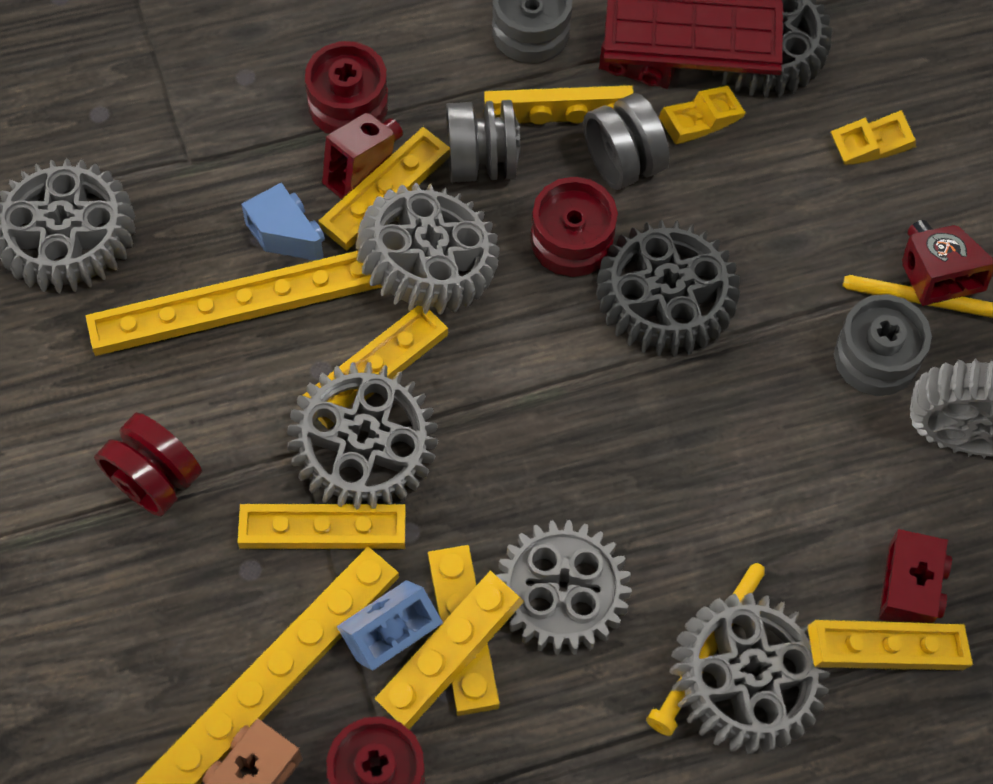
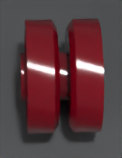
M339 41L324 46L312 55L305 70L307 102L313 122L322 131L330 134L364 113H369L380 122H383L388 112L387 69L378 53L371 47L358 42Z
M580 177L558 179L545 186L535 199L530 239L533 253L542 266L555 274L569 277L589 275L598 270L603 257H606L610 245L614 243L618 217L614 198L605 187L591 179Z
M135 412L119 430L123 442L110 439L97 452L94 459L103 473L131 500L153 515L162 517L178 500L174 487L186 490L199 477L202 469L193 454L166 428L148 416Z
M383 716L365 717L347 725L333 740L327 755V779L329 784H425L423 750L415 734L401 722ZM382 769V775L372 776L371 771Z

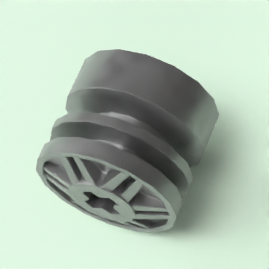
M512 100L501 101L500 118H495L493 101H486L484 117L482 119H476L472 102L447 103L448 146L451 148V156L449 157L451 182L476 181L479 164L486 163L490 180H497L498 163L503 162L505 179H516L517 165L520 158L519 122L513 110Z

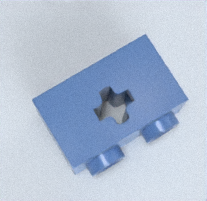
M406 580L336 627L356 661L373 671L440 626L443 621L424 588Z

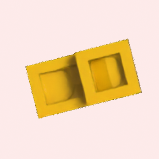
M723 86L699 91L694 101L663 107L658 117L674 143L680 144L706 136L743 118L746 112L730 87Z
M902 110L871 123H868L865 117L831 131L832 138L844 165L869 162L916 147V140Z

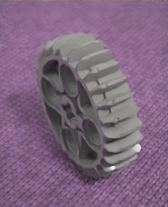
M68 158L65 159L63 166H56L55 162L50 160V167L43 170L38 164H35V173L28 175L26 172L21 171L23 178L21 182L9 180L11 192L0 191V198L2 200L0 202V259L7 271L11 270L17 280L24 278L25 283L29 287L34 286L38 282L40 289L45 292L50 284H54L59 294L63 285L70 284L74 292L77 290V283L82 281L88 287H91L92 277L98 275L101 279H106L104 269L107 267L117 271L118 267L115 258L126 259L127 253L125 248L133 246L131 235L135 234V214L129 196L123 190L120 181L113 180L109 171L101 173L97 164H93L88 170L82 159L76 167L71 166ZM90 193L98 196L104 201H87V194ZM44 197V201H37ZM29 223L28 225H26V226H24V227H20V226L23 225V224ZM107 223L102 227H97L100 224ZM21 249H38L39 256L38 258H33L25 254ZM82 249H92L82 255ZM65 256V257H64L63 259H61V260L54 261V260H55L56 258H58V257Z
M415 183L411 191H409L404 185H400L397 193L388 189L384 198L377 196L373 205L368 206L358 229L359 233L356 240V249L358 250L357 261L363 263L362 274L371 275L370 286L381 284V296L388 293L395 296L394 305L403 300L408 302L409 311L415 305L422 306L424 314L428 313L430 307H435L439 315L444 312L446 306L452 312H456L460 304L464 307H469L473 299L479 300L484 290L489 287L499 261L497 258L500 248L496 245L498 235L491 233L493 223L482 222L484 211L474 212L472 210L474 206L473 201L464 204L460 201V193L455 198L447 195L446 187L441 192L433 190L432 184H429L427 190H421L418 183ZM393 221H398L399 225L389 223ZM471 270L464 276H459L458 271Z
M975 358L972 363H964L959 359L954 366L945 362L941 368L932 367L929 373L921 374L920 379L915 382L910 405L912 426L917 429L918 434L926 436V440L929 443L937 442L940 448H952L953 453L958 451L968 453V457L972 454L982 455L983 459L986 456H993V360L990 363H979Z
M352 362L349 374L344 375L340 367L336 366L334 368V380L332 381L325 373H321L319 377L321 388L310 382L307 385V393L311 398L302 395L298 396L297 405L303 410L293 409L290 418L299 424L289 425L287 429L289 436L297 437L298 439L289 441L287 448L289 451L300 452L292 457L291 464L293 467L305 466L300 471L298 478L300 481L309 477L313 478L309 491L313 493L320 487L325 489L322 500L324 503L334 494L338 496L339 507H342L346 500H352L356 510H359L362 501H367L372 509H376L378 499H382L384 504H392V494H395L401 501L405 500L407 497L405 485L416 491L420 484L414 475L422 478L427 477L429 469L422 463L432 464L435 454L426 449H435L438 444L437 438L427 435L436 432L437 423L425 422L432 416L433 408L420 409V406L425 401V394L423 393L413 398L411 394L414 390L415 382L412 381L405 387L401 386V372H398L393 379L387 378L388 367L386 365L382 367L378 375L373 374L372 363L368 362L364 373H358L356 364ZM358 389L352 410L327 402L338 393ZM372 392L378 393L385 399V404L373 407L365 401L364 396ZM393 401L398 402L405 410L413 429L387 421ZM320 417H327L334 423L335 427L331 431L321 432L313 426V421ZM361 430L368 432V438L365 440V443L357 442ZM396 442H404L410 446L412 454L407 457H399L394 454L391 445ZM312 444L338 452L331 475L318 462ZM373 464L399 471L396 476L386 482L366 486ZM345 467H354L360 472L361 479L357 482L349 483L340 477L339 472Z
M752 593L746 594L741 602L736 594L730 595L725 603L720 598L716 599L710 604L709 608L707 606L702 607L696 614L697 618L693 617L685 624L687 631H682L676 639L682 646L672 651L671 657L682 663L675 664L669 673L682 676V679L672 686V690L684 691L686 695L678 703V707L691 706L693 712L687 718V722L700 718L704 723L699 731L700 735H704L711 729L716 732L714 745H719L726 738H730V751L739 749L743 742L747 754L756 752L759 749V745L764 753L772 751L776 745L779 748H783L790 744L791 738L794 740L803 736L805 733L804 728H809L817 721L814 714L819 713L825 707L818 699L827 695L829 689L818 682L828 678L830 672L814 667L810 640L806 636L808 626L799 627L795 623L799 612H794L788 617L783 614L785 602L779 603L772 609L769 608V596H764L757 605ZM732 623L738 624L744 629L746 639L738 638L734 634ZM764 627L777 635L784 644L768 646ZM714 631L719 655L700 659L701 648L707 637ZM783 657L790 659L794 663L796 674H792L785 669ZM745 667L747 672H754V674L758 673L759 675L754 677L753 674H746L741 672V670ZM702 671L709 672L715 677L717 681L716 689H712L704 683ZM797 686L799 687L798 698L786 715V707L780 690ZM731 699L736 721L722 713L713 702ZM754 706H758L766 712L767 724H763L756 719Z

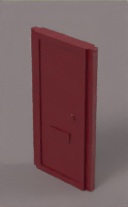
M607 0L603 62L781 75L783 56L782 0Z

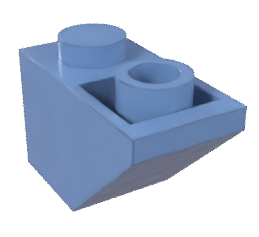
M282 183L241 204L245 224L264 251L314 261L323 258L322 241L325 240L320 226L315 220L308 221L303 214L305 209L296 193L289 194Z

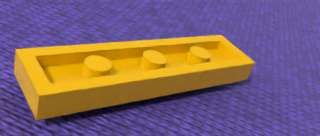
M631 85L484 91V107L486 101H493L495 118H500L501 101L512 100L513 110L519 123H534L538 125L548 122L565 121L581 123L584 122V116L594 109L604 105L614 108V103L617 100L633 94V87Z
M422 127L318 221L321 230L347 251L356 243L361 220H363L368 206L373 205L377 196L384 198L388 189L397 193L400 185H404L411 191L415 183L420 185L451 156V148L426 128Z
M417 306L339 367L343 374L347 375L349 374L351 363L354 362L358 373H364L367 363L371 362L373 374L379 375L382 367L386 365L388 367L387 378L393 379L398 372L404 371L447 337L448 327L430 309L428 313L424 314L422 306ZM334 371L328 375L331 381L334 380ZM320 382L315 386L321 388ZM358 389L338 393L327 402L352 410ZM307 392L302 395L311 398ZM372 392L364 396L365 400L371 397L374 393ZM327 417L317 418L328 430L334 426V423Z
M240 504L238 546L239 549H366L368 546L371 549H405L406 505L377 504L376 509H372L370 504H361L359 510H356L354 504H344L342 507H339L338 504Z
M469 545L428 552L438 614L443 622L477 586ZM488 643L451 683L457 716L499 709L500 703Z
M490 570L376 696L375 700L398 722H401L410 729L524 603V600Z
M815 620L807 625L814 667L965 670L973 665L965 624Z

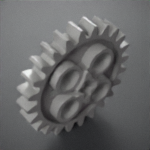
M551 520L549 530L546 533L536 524L533 526V538L530 539L527 535L520 533L518 542L521 548L509 544L507 546V555L510 559H500L499 569L504 573L496 576L524 600V603L512 615L514 618L510 622L509 630L513 632L523 627L525 630L522 642L527 643L535 636L538 638V651H542L549 642L553 643L555 655H559L562 644H568L570 651L574 655L577 654L578 643L582 641L589 650H592L595 643L594 635L606 642L609 637L607 626L618 629L621 620L616 614L626 615L629 605L622 600L630 599L632 589L624 586V584L629 582L631 573L629 571H618L624 566L625 557L617 556L612 558L616 544L612 542L602 546V531L596 533L592 538L587 536L588 524H584L579 532L573 531L571 520H567L564 530H558L554 520ZM539 559H547L555 567L549 571H542L537 569L534 563ZM581 563H587L592 565L596 572L591 575H583L575 567ZM532 581L535 584L532 586H528L526 582ZM559 582L567 583V592L559 591ZM597 587L600 589V592L595 593L591 589ZM536 598H543L551 604V607L545 611H538L532 608L529 603ZM578 602H584L591 606L593 612L588 615H579L573 611L572 606Z

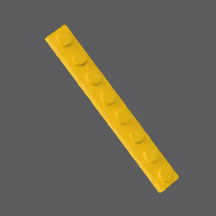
M358 251L85 316L92 349L95 356L369 291L381 288L382 285L370 286L371 275L362 274L363 263L357 261Z
M368 546L136 784H201L208 769L216 761L222 762L232 751L231 742L239 730L245 725L251 727L257 718L262 721L342 638L336 626L380 598L399 578V572Z

